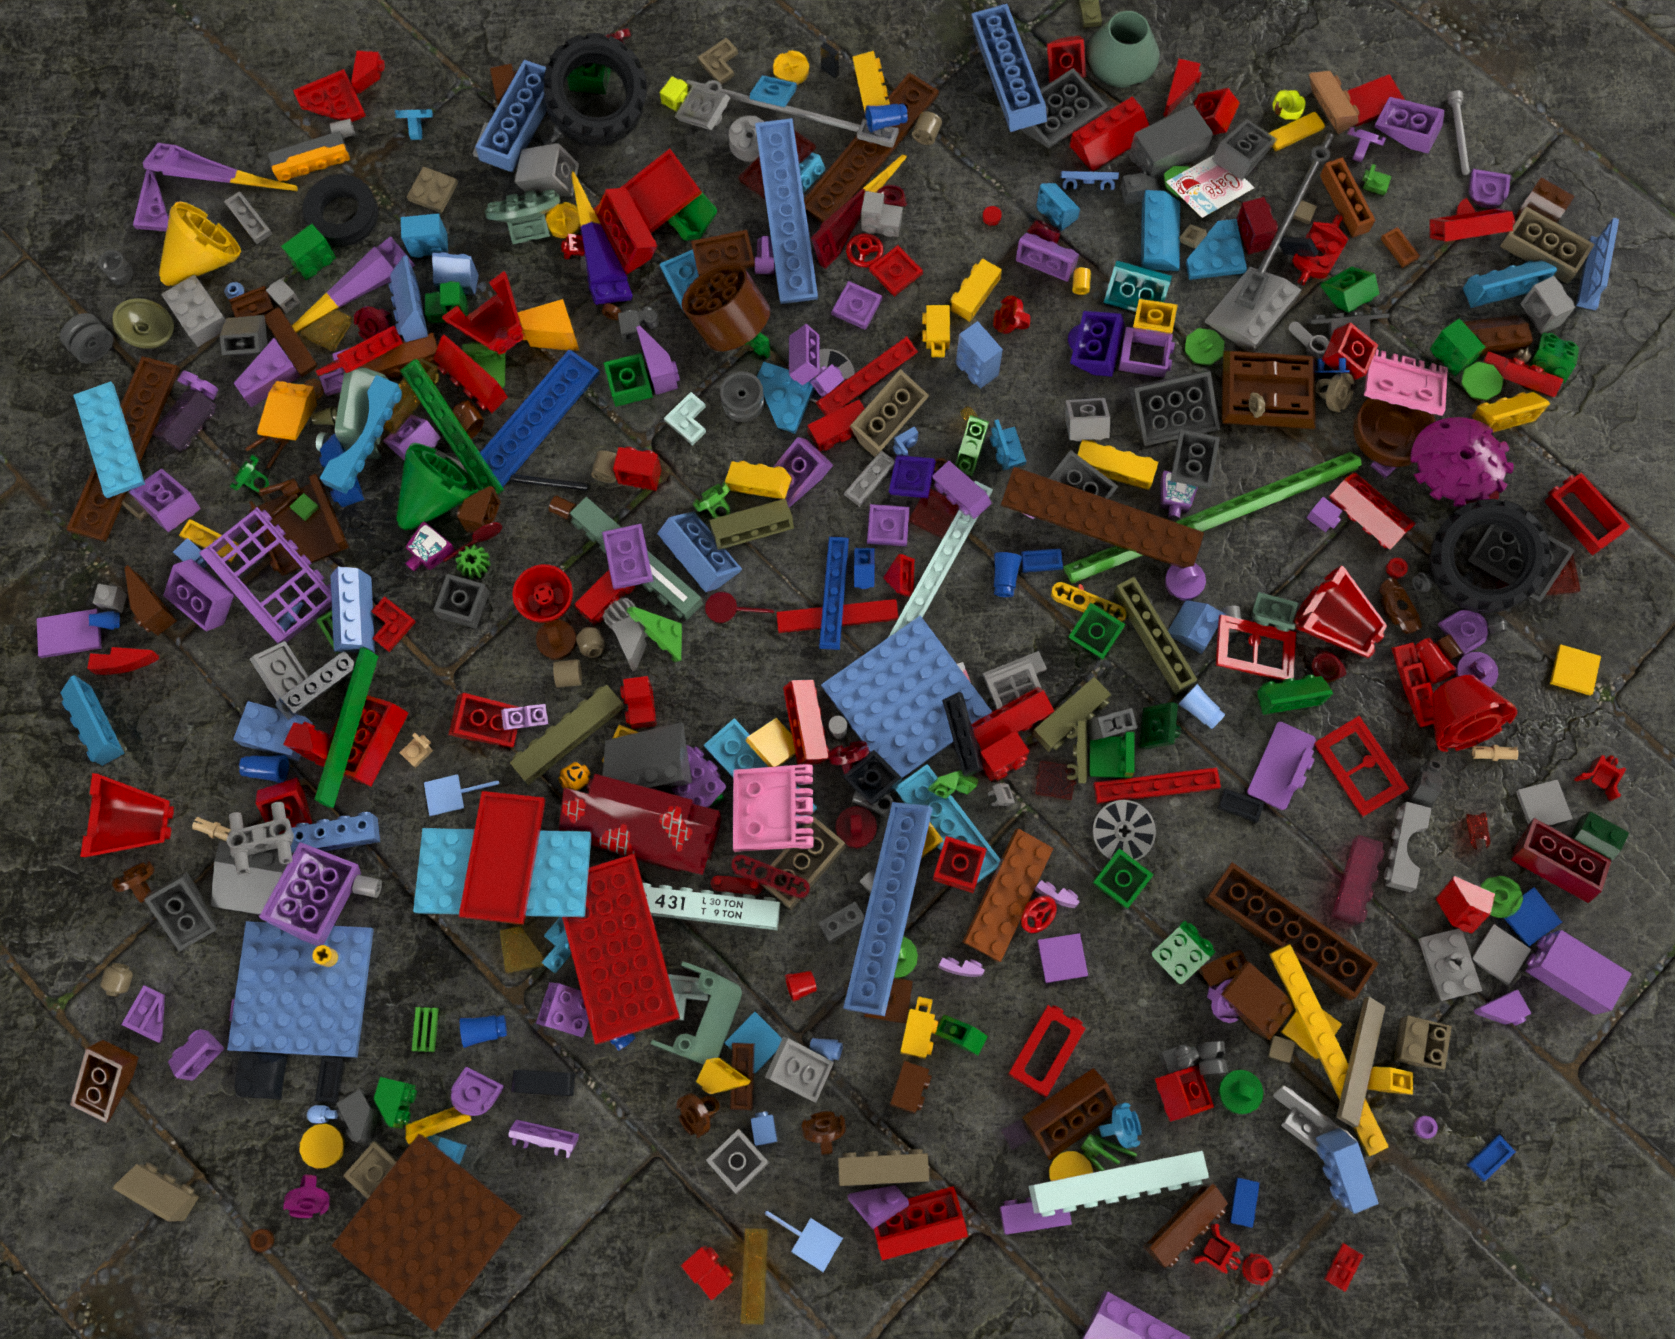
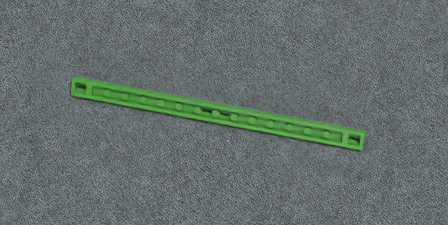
M1352 452L1346 453L1178 520L1176 523L1203 532L1264 506L1266 507V505L1268 506L1344 474L1359 469L1358 466L1362 465L1361 458ZM1115 545L1063 567L1069 582L1076 583L1099 572L1106 571V569L1108 570L1129 560L1131 561V559L1138 558L1142 554Z

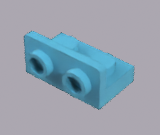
M803 150L798 156L803 193L826 170L820 155L807 150Z

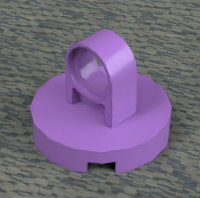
M1350 127L1347 134L1360 139L1352 158L1354 161L1362 162L1370 142L1381 146L1385 143L1386 138L1384 137L1378 140L1379 135L1361 129L1354 132L1355 128Z
M1196 563L1194 566L1184 569L1172 565L1165 576V587L1169 594L1180 598L1179 600L1190 601L1197 598L1204 590L1206 584L1205 574Z
M1471 652L1464 655L1456 664L1457 671L1455 677L1468 674L1474 675L1490 688L1497 681L1498 667L1487 654Z
M1232 979L1224 981L1219 986H1209L1207 998L1212 1000L1211 1008L1213 1014L1221 1021L1227 1023L1239 1020L1236 1018L1239 1015L1221 996V993Z

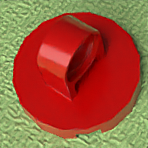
M1013 295L1005 297L1000 302L1003 304L1000 311L997 309L995 311L993 319L994 328L1002 334H1009L1015 328H1029L1031 316L1023 312L1022 300Z

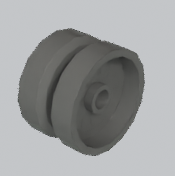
M89 313L79 314L71 318L63 326L59 335L60 342L81 363L85 364L93 363L105 356L111 349L114 341L111 332L93 314Z
M736 372L730 374L723 381L720 389L722 407L730 419L737 422H748L761 414L764 408L763 387L755 375L748 372Z

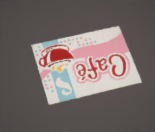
M1213 156L1166 181L1202 218L1254 189L1245 178L1243 180L1236 178L1232 173L1218 166L1212 160Z

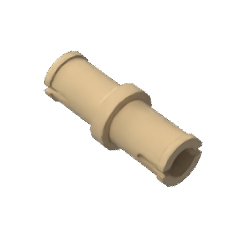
M1492 745V747L1473 746L1472 756L1473 759H1492V761H1498V759L1517 760L1518 748L1499 747L1498 745Z
M200 817L195 819L197 823L193 822V830L208 834L213 839L219 838L227 841L228 834L231 829L221 826L218 822L212 823Z

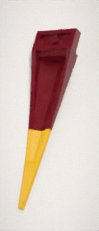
M901 155L821 224L820 230L811 237L821 267L826 269L839 256L851 232L861 218L865 191L877 193L906 159V155Z

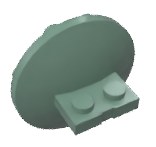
M554 189L545 190L540 193H536V190H529L524 192L525 195L522 196L511 194L506 196V200L490 202L485 210L486 218L498 222H507L513 244L549 237L545 213L560 203L559 194L555 193Z

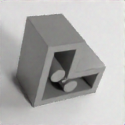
M865 191L861 210V231L869 234L878 233L888 237H898L903 207L884 204V194Z

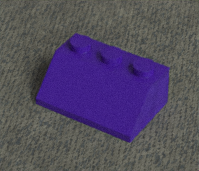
M1083 311L1070 361L1071 364L1092 375L1112 377L1125 329L1122 315L1118 313Z

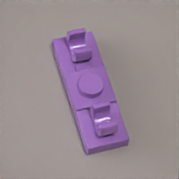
M515 1120L509 1130V1137L513 1138V1145H516L518 1139L524 1141V1148H527L529 1143L537 1144L540 1147H554L555 1155H558L560 1149L566 1150V1158L570 1157L579 1137L577 1133L521 1120Z

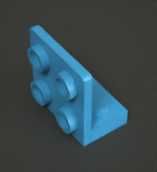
M999 419L994 420V425L991 428L990 442L992 447H996L998 465H1002L1003 471L1026 465V459L1015 427L1002 430Z

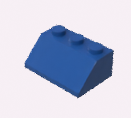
M335 434L320 448L322 456L319 457L322 467L325 468L330 460L346 452ZM357 476L355 477L353 488L349 489L347 494L336 489L330 491L333 501L338 502L341 507L365 500Z

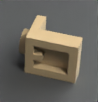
M414 733L412 735L414 739L400 754L416 768L433 750L429 747L431 742L423 734L419 737Z

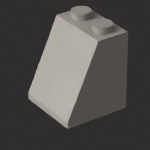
M559 143L521 149L515 183L525 192L536 190V193H540L545 190L554 189L555 193L559 194V196L572 197L574 188L571 174L574 171L577 176L579 163Z

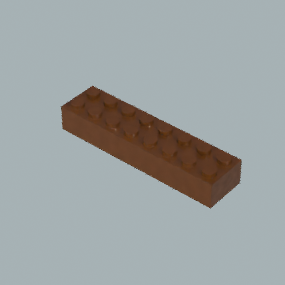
M1233 862L1226 867L1205 898L1207 903L1275 950L1291 945L1302 969L1348 1001L1357 998L1378 965L1377 961Z

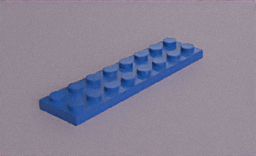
M570 349L480 452L502 487L505 486L510 480V476L517 472L600 374L596 367Z

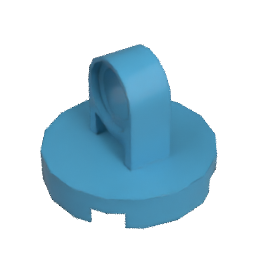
M395 110V118H408L410 139L421 140V118L433 117L432 110Z
M1121 1103L1113 1108L1112 1123L1098 1127L1101 1137L1116 1134L1120 1144L1124 1148L1130 1149L1137 1147L1141 1142L1138 1141V1136L1141 1135V1126L1136 1112H1131L1129 1109L1131 1105L1129 1103Z

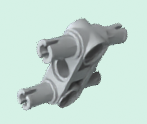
M283 802L271 804L273 821L246 828L243 827L241 813L229 814L231 831L226 842L230 847L231 856L235 859L236 873L238 875H245L250 872L248 856L277 848L281 864H289L293 861L290 845L293 842L294 833L291 830L290 821L286 818ZM243 841L240 845L236 846L238 842Z

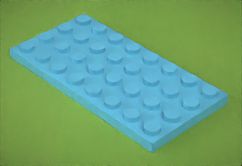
M422 828L414 913L459 914L475 829ZM540 831L526 916L585 917L591 832Z

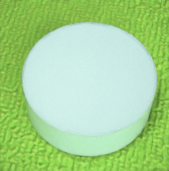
M320 432L317 435L316 448L318 451L331 437L329 433Z

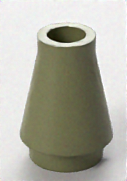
M332 406L320 412L312 413L311 419L313 424L335 425L338 407Z

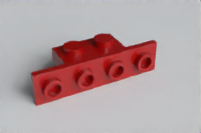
M1490 351L1487 352L1483 363L1494 365L1504 379L1552 397L1556 396L1564 380L1544 372V369L1537 365L1530 367L1525 365L1523 360L1518 358L1511 360Z

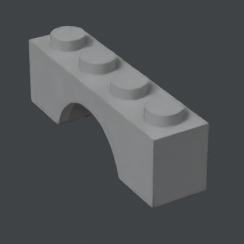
M1405 802L1397 808L1395 818L1398 819L1397 827L1393 828L1391 836L1394 839L1393 847H1390L1388 851L1390 863L1384 872L1385 886L1407 892L1417 889L1420 868L1410 860L1407 853V843L1412 834L1423 832L1428 828L1432 808L1410 802Z

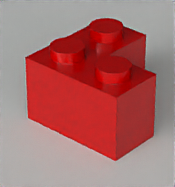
M648 676L623 679L624 686H620V691L624 704H628V711H625L626 723H630L632 729L657 726L653 688Z
M703 1246L685 1261L681 1267L695 1284H699L712 1301L733 1282L731 1277L734 1274L726 1264L723 1267L717 1261L719 1255L712 1247L707 1248Z

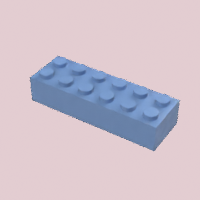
M527 60L522 62L475 146L480 161L514 172L519 163L521 149L527 148L547 111L544 102V75L546 67Z

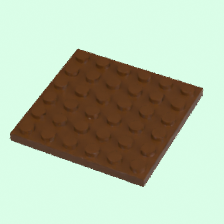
M419 1133L332 1246L435 1332L523 1216Z

